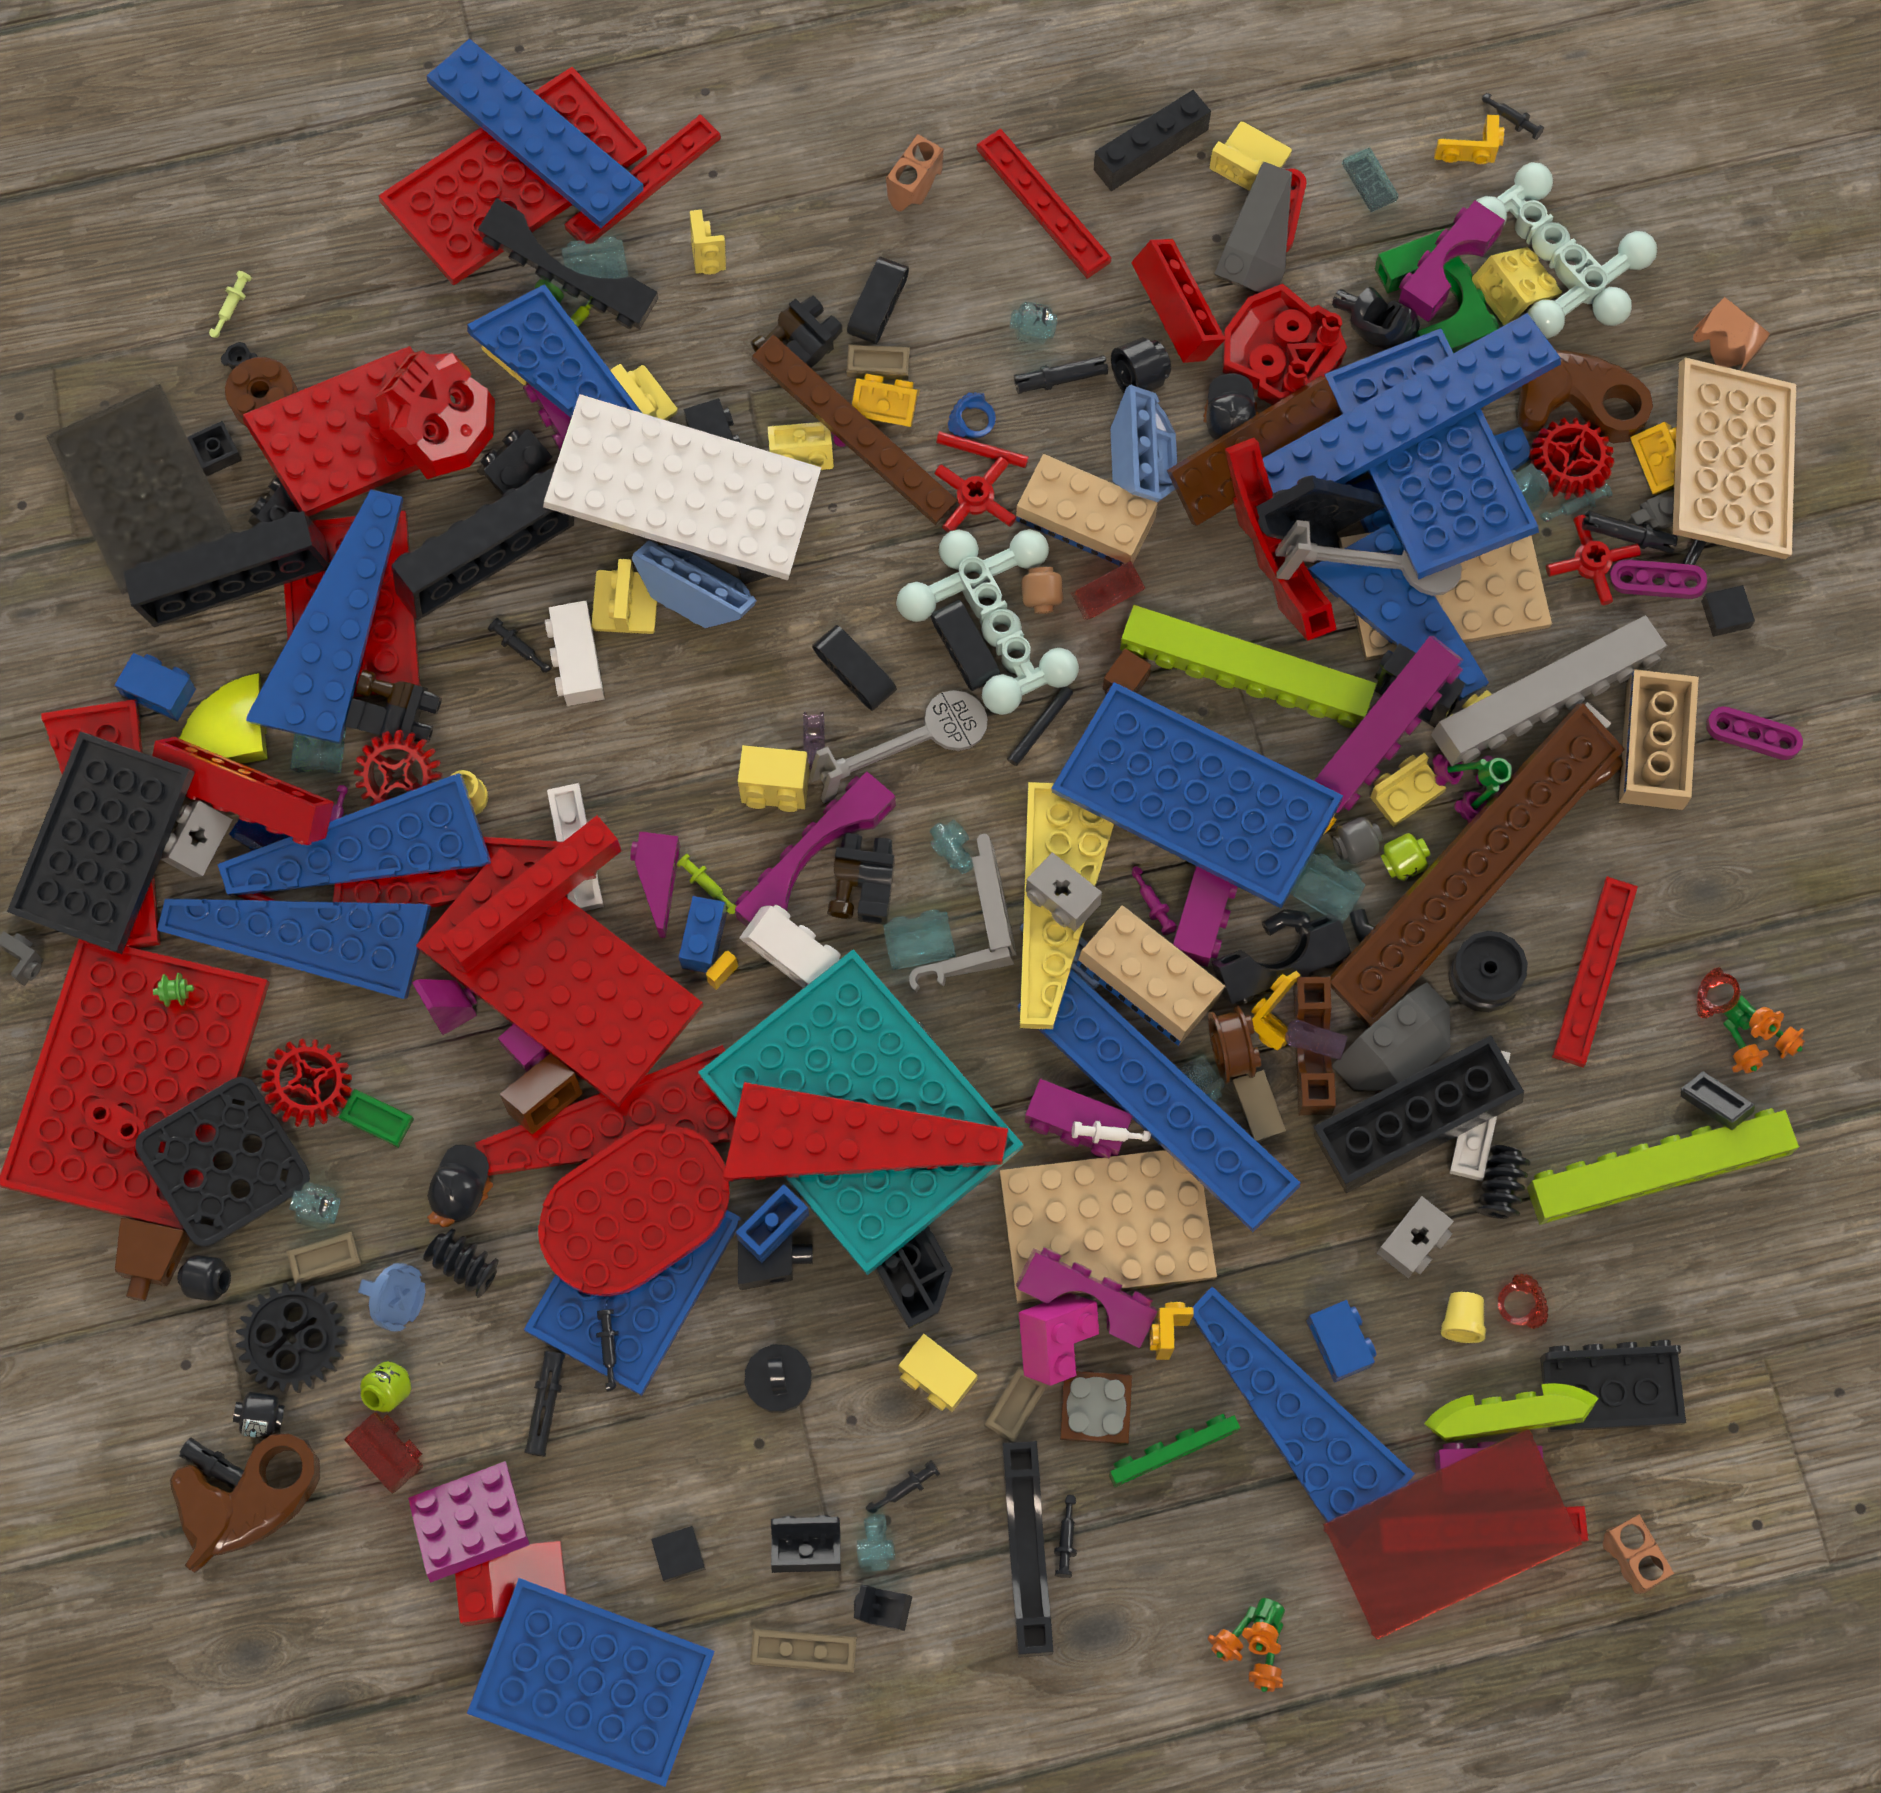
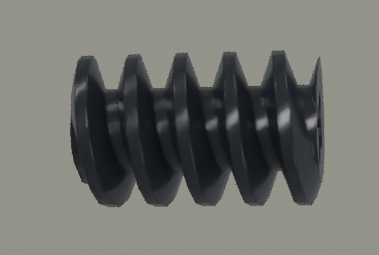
M1492 1145L1490 1152L1493 1155L1489 1156L1487 1164L1491 1168L1486 1169L1484 1174L1488 1181L1483 1182L1481 1186L1485 1193L1481 1194L1478 1200L1483 1206L1478 1207L1476 1211L1484 1216L1497 1219L1519 1216L1520 1212L1511 1206L1512 1204H1521L1523 1199L1514 1195V1192L1525 1190V1186L1518 1183L1517 1179L1528 1177V1174L1519 1168L1520 1166H1529L1531 1161L1522 1157L1521 1151L1505 1145Z
M453 1228L446 1234H438L427 1247L423 1260L425 1262L433 1260L432 1266L434 1268H443L444 1275L447 1277L454 1275V1281L457 1284L465 1282V1289L471 1292L476 1289V1297H481L490 1287L497 1274L496 1268L499 1260L495 1258L489 1264L485 1263L488 1252L484 1251L480 1255L475 1256L477 1245L474 1243L465 1249L464 1245L467 1239L465 1236H462L455 1242L453 1238L456 1230Z

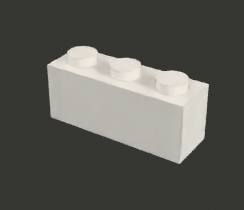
M580 601L549 607L550 619H545L548 638L554 637L555 648H550V655L553 667L559 666L560 677L555 678L558 697L564 696L567 706L604 700L587 602Z
M771 905L761 907L739 939L803 989L840 960L841 954L837 950L826 944L823 947L814 939L816 935L810 929L803 925L798 927L790 921L791 915L778 905H774V907Z

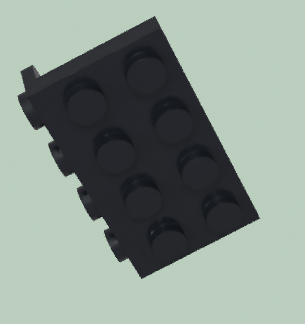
M1311 475L1299 479L1297 485L1290 489L1275 492L1271 499L1256 506L1259 515V526L1268 537L1283 540L1297 520L1309 521L1311 543H1316L1317 546L1340 548L1337 532L1384 508V504L1379 493L1371 492L1368 489L1355 488L1352 485L1336 483L1333 480L1316 478V476Z
M1658 1340L1650 1342V1347H1637V1342L1616 1344L1617 1348L1604 1349L1603 1344L1584 1345L1583 1350L1570 1351L1569 1346L1566 1345L1549 1347V1352L1544 1353L1540 1357L1543 1384L1556 1383L1575 1386L1595 1395L1599 1399L1584 1422L1547 1427L1548 1432L1684 1425L1686 1423L1678 1357L1681 1353V1346L1671 1345L1670 1340Z

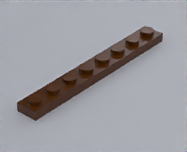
M772 335L752 355V361L934 525L955 506L957 499L776 336Z

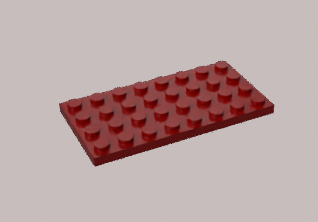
M570 67L534 91L536 95L625 169L647 155L646 146L573 67ZM481 127L378 195L379 202L453 286L504 252L500 248L498 251H494L481 242L483 238L480 237L478 228L496 198L523 213L531 232H534L572 206L568 200Z
M501 847L491 858V863L484 866L418 942L416 947L619 1107L704 1006L703 1002L565 896L466 973L446 950L441 937L529 869Z

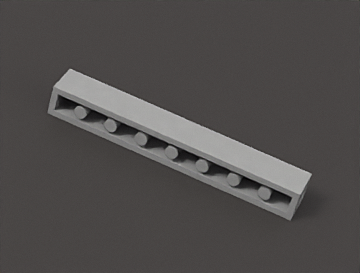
M1645 615L1439 721L1431 736L1451 766L1461 761L1465 764L1470 763L1480 756V751L1488 747L1490 750L1500 747L1507 741V737L1516 734L1517 737L1525 734L1533 727L1532 724L1540 720L1542 723L1550 721L1559 714V710L1565 707L1568 710L1573 709L1577 704H1581L1585 700L1584 697L1591 693L1594 696L1600 695L1616 680L1619 683L1625 682L1630 678L1634 669L1637 670L1641 667L1645 670L1650 669L1661 660L1659 656L1667 645Z

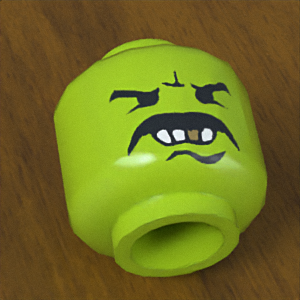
M1406 833L1386 843L1383 849L1384 854L1380 856L1391 878L1397 876L1399 880L1404 881L1427 869L1426 857L1430 856L1431 853L1423 838L1416 840L1412 834Z
M393 1362L380 1363L361 1380L362 1401L371 1410L383 1413L392 1411L411 1392V1381L407 1371L402 1366Z

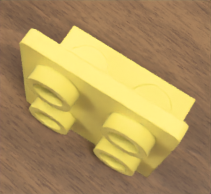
M1240 122L1225 144L1218 141L1213 148L1209 169L1250 191L1263 161L1282 168L1291 155L1292 149L1247 123Z
M1528 247L1491 255L1472 277L1476 289H1481L1485 301L1504 326L1519 318L1529 305L1543 299L1558 298L1562 294L1554 277L1548 274L1539 262L1538 256Z

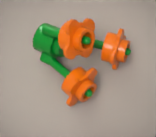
M1742 995L1733 998L1724 1007L1723 1014L1728 1019L1723 1025L1731 1032L1740 1049L1733 1055L1736 1065L1732 1067L1733 1072L1744 1070L1745 1073L1754 1072L1763 1066L1761 1060L1769 1054L1767 1050L1760 1051L1756 1044L1746 1046L1737 1029L1740 1027L1743 1030L1751 1028V1035L1754 1038L1762 1036L1764 1040H1769L1772 1036L1776 1035L1779 1040L1774 1047L1781 1051L1780 1058L1782 1059L1788 1053L1794 1056L1797 1052L1802 1051V1046L1805 1043L1802 1037L1805 1030L1801 1028L1797 1031L1790 1026L1785 1032L1781 1031L1780 1026L1784 1018V1014L1781 1011L1775 1013L1768 1007H1762L1756 1011Z
M1261 1598L1256 1608L1250 1606L1245 1617L1232 1633L1222 1629L1216 1637L1213 1635L1208 1637L1209 1642L1213 1645L1212 1651L1218 1658L1226 1662L1229 1660L1233 1661L1234 1659L1242 1660L1243 1657L1240 1651L1244 1646L1238 1639L1241 1634L1247 1639L1249 1643L1248 1648L1252 1653L1267 1654L1265 1664H1255L1254 1670L1249 1672V1681L1254 1682V1687L1262 1692H1274L1275 1688L1283 1687L1282 1670L1273 1666L1275 1654L1281 1651L1278 1638L1283 1627L1281 1620L1285 1609L1278 1602L1268 1598ZM1250 1622H1254L1251 1628L1247 1627Z

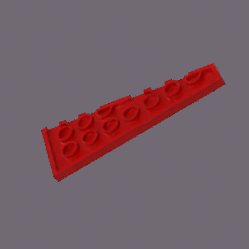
M723 1045L645 1075L619 1107L602 1093L567 1106L534 1134H531L522 1125H518L475 1142L476 1148L487 1157L489 1163L488 1176L586 1162L626 1134L653 1124L689 1128L702 1135L711 1144L731 1141L736 1119L698 1074L700 1070L725 1051Z
M744 1082L723 1178L726 1181L750 1178L761 1180L766 1179V1177L788 1176V1178L799 1177V1175L824 1174L825 1176L873 1173V1171L894 1169V1171H905V1169L927 1167V1169H937L941 1166L1003 1164L1009 1131L1008 1128Z

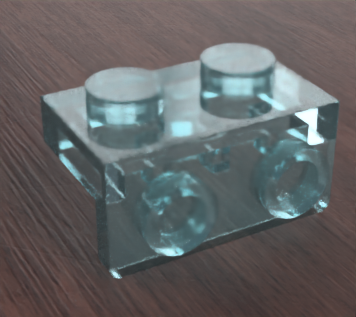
M615 236L599 238L598 243L586 244L585 241H573L567 244L568 247L561 248L564 266L580 274L597 278L616 279L629 277L623 241L616 240Z
M1531 463L1519 472H1516L1515 469L1511 471L1531 512L1534 513L1539 509L1550 487L1545 474L1537 470Z
M345 726L341 744L294 734L290 769L298 773L324 769L332 774L341 773L347 727Z

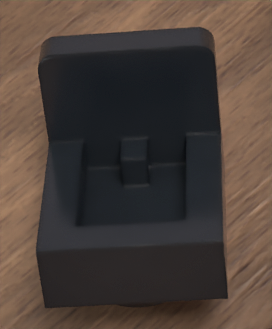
M862 1584L854 1600V1619L870 1625L905 1631L912 1596L876 1589Z

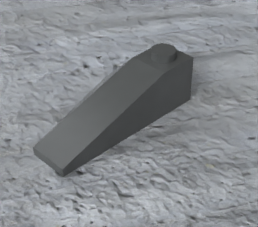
M1263 161L1214 273L1217 278L1257 294L1280 285L1286 269L1292 172Z

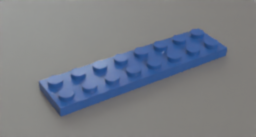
M468 39L427 75V81L432 87L598 227L602 228L643 191V183L471 39Z

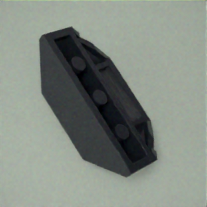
M928 1225L874 1271L895 1309L907 1327L911 1329L940 1312L953 1268Z

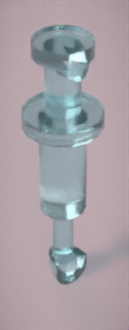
M1607 482L1593 494L1586 488L1583 497H1577L1561 504L1559 510L1550 514L1547 511L1540 518L1544 522H1549L1561 514L1567 516L1587 506L1593 509L1596 507V500L1605 496L1607 498L1612 497V490Z

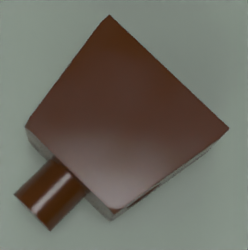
M121 1218L115 1272L121 1277L131 1279L126 1294L127 1298L145 1302L151 1284L168 1286L190 1240L183 1230Z

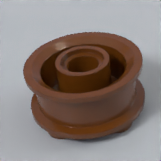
M267 357L251 358L240 363L232 370L225 385L226 400L237 420L245 427L243 414L298 392L288 369L279 361ZM268 391L266 396L256 398L260 392Z
M1239 1006L1234 1007L1233 1013L1216 1016L1214 1012H1209L1208 1027L1216 1066L1223 1083H1229L1230 1077L1247 1074L1249 1078H1254L1256 1068L1261 1067V1058L1258 1048H1253L1250 1035L1254 1034L1251 1016L1244 1015Z

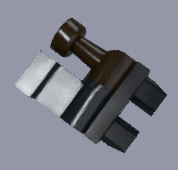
M814 295L801 303L795 298L789 303V307L779 314L778 325L766 337L759 335L750 343L756 352L772 335L776 336L781 342L787 339L790 343L786 346L812 368L825 354H829L834 350L833 341L843 332L842 324L832 315L821 324L816 320L824 312V308Z
M364 669L358 681L357 694L368 697L374 692L388 698L386 707L352 698L345 726L381 736L384 732L389 731L393 739L395 732L402 730L404 740L412 732L415 733V742L425 739L426 743H429L433 733V726L418 721L422 710L438 714L442 698L428 692L426 687L409 682L399 681L391 683L377 680L374 672Z
M845 833L841 847H836L834 876L837 882L836 900L829 902L827 914L841 919L853 918L854 905L849 902L852 888L858 887L862 888L858 906V921L887 925L895 867L892 840L880 837L875 838L873 852L862 851V836Z

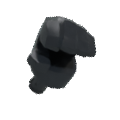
M1367 287L1359 297L1342 289L1336 292V295L1341 296V299L1334 296L1332 306L1350 313L1351 327L1370 344L1387 350L1415 339L1420 327V320L1416 312L1409 307H1402L1395 300L1387 303L1372 287Z

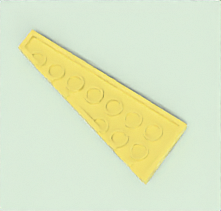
M1028 782L1020 1028L1053 1029L1085 924L1084 922L1075 932L1068 926L1062 927L1053 919L1052 913L1044 906L1038 907L1029 900L1026 892V879L1053 852L1096 887L1114 827L1113 823L1053 794L1051 788L1054 783Z

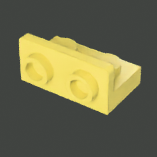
M702 210L690 211L691 245L695 273L711 275L721 270H726L724 235L711 236L710 222L703 221Z
M821 422L768 427L770 452L821 467V470L834 467L831 432Z
M1425 753L1417 758L1414 755L1408 757L1399 765L1400 770L1392 775L1387 772L1373 783L1375 787L1370 798L1393 827L1443 794L1446 790L1445 786L1436 784V775L1427 765L1429 757Z

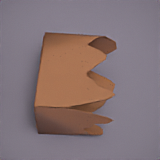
M918 134L886 177L888 199L893 208L899 212L912 203L921 205L933 184L936 174L940 175L943 169L944 149ZM917 145L925 161H918L914 158ZM909 165L916 169L917 179L911 184H902L899 182L900 176L904 168Z
M1725 297L1692 329L1694 330L1699 327L1693 336L1695 342L1710 340V353L1716 365L1729 368L1743 364L1740 371L1763 348L1770 334Z
M1640 1514L1605 1531L1603 1548L1618 1560L1624 1579L1632 1585L1633 1591L1636 1594L1647 1593L1674 1574ZM1633 1524L1642 1532L1644 1543L1640 1548L1629 1549L1623 1545L1620 1534L1625 1526ZM1649 1555L1653 1563L1663 1570L1661 1577L1653 1581L1645 1579L1639 1572L1641 1559Z

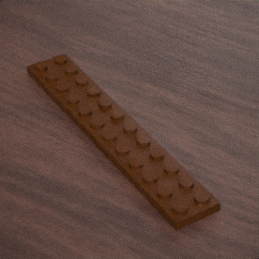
M1584 703L1577 704L1330 976L1331 989L1367 1027H1371L1396 1004L1625 750Z

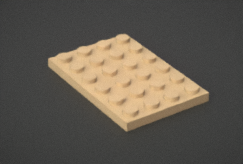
M1686 357L1679 362L1673 510L1674 535L1781 559H1787L1792 555L1796 384Z
M1373 532L1342 537L1339 539V546L1344 549ZM1532 536L1462 562L1461 579L1454 589L1444 595H1434L1464 643L1550 628L1552 625ZM1355 614L1365 661L1383 658L1388 650L1395 651L1397 645L1391 644Z
M1166 1150L1113 1156L1109 1159L1104 1157L1000 1170L1017 1304L1041 1301L1018 1290L1016 1286L1033 1248L1042 1251L1043 1247L1051 1249L1062 1256L1061 1262L1071 1267L1074 1262H1077L1091 1269L1092 1273L1090 1276L1100 1281L1105 1276L1123 1285L1121 1291L1214 1280L1217 1278L1204 1186ZM1070 1291L1057 1296L1056 1298L1066 1295L1068 1293H1072L1078 1296L1091 1294L1082 1291Z

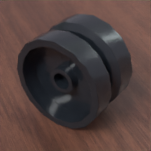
M1484 931L1473 934L1463 942L1450 966L1449 983L1453 994L1463 1005L1474 1011L1489 1013L1503 1009L1513 1001L1527 977L1528 962L1524 950L1515 939L1502 932Z

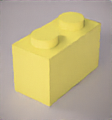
M924 1333L898 1365L899 1371L902 1373L900 1379L914 1390L918 1387L922 1388L929 1394L927 1400L941 1411L946 1407L953 1412L977 1381V1374Z

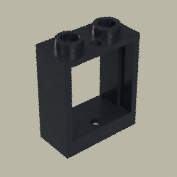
M1400 643L1394 652L1388 650L1380 661V668L1374 677L1378 680L1375 692L1383 695L1416 653ZM1458 678L1451 685L1446 682L1438 691L1443 695L1431 710L1426 707L1418 718L1435 728L1439 721L1451 715L1457 706L1466 683Z

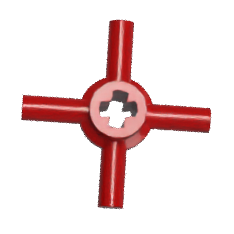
M999 457L983 477L972 476L966 480L956 475L944 465L938 466L934 474L957 490V501L959 504L942 526L947 533L956 530L968 514L978 515L985 511L995 516L1007 526L1011 527L1017 516L994 501V490L992 487L1009 465L1004 458Z
M1579 515L1573 521L1581 546L1577 549L1574 558L1546 564V572L1550 577L1577 570L1582 577L1593 579L1601 605H1608L1613 602V598L1605 575L1610 570L1612 562L1640 556V547L1638 544H1632L1609 550L1603 542L1593 540L1591 531L1582 529V521L1586 516Z

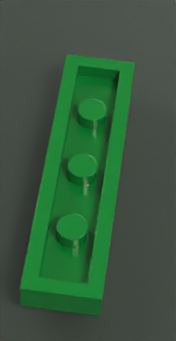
M1224 1414L1218 1415L1206 1422L1207 1428L1198 1432H1195L1194 1428L1187 1429L1175 1436L1177 1441L1164 1446L1163 1442H1159L1144 1450L1146 1455L1133 1460L1132 1456H1128L1113 1464L1115 1469L1109 1473L1114 1488L1237 1433L1241 1427L1235 1415L1227 1419Z

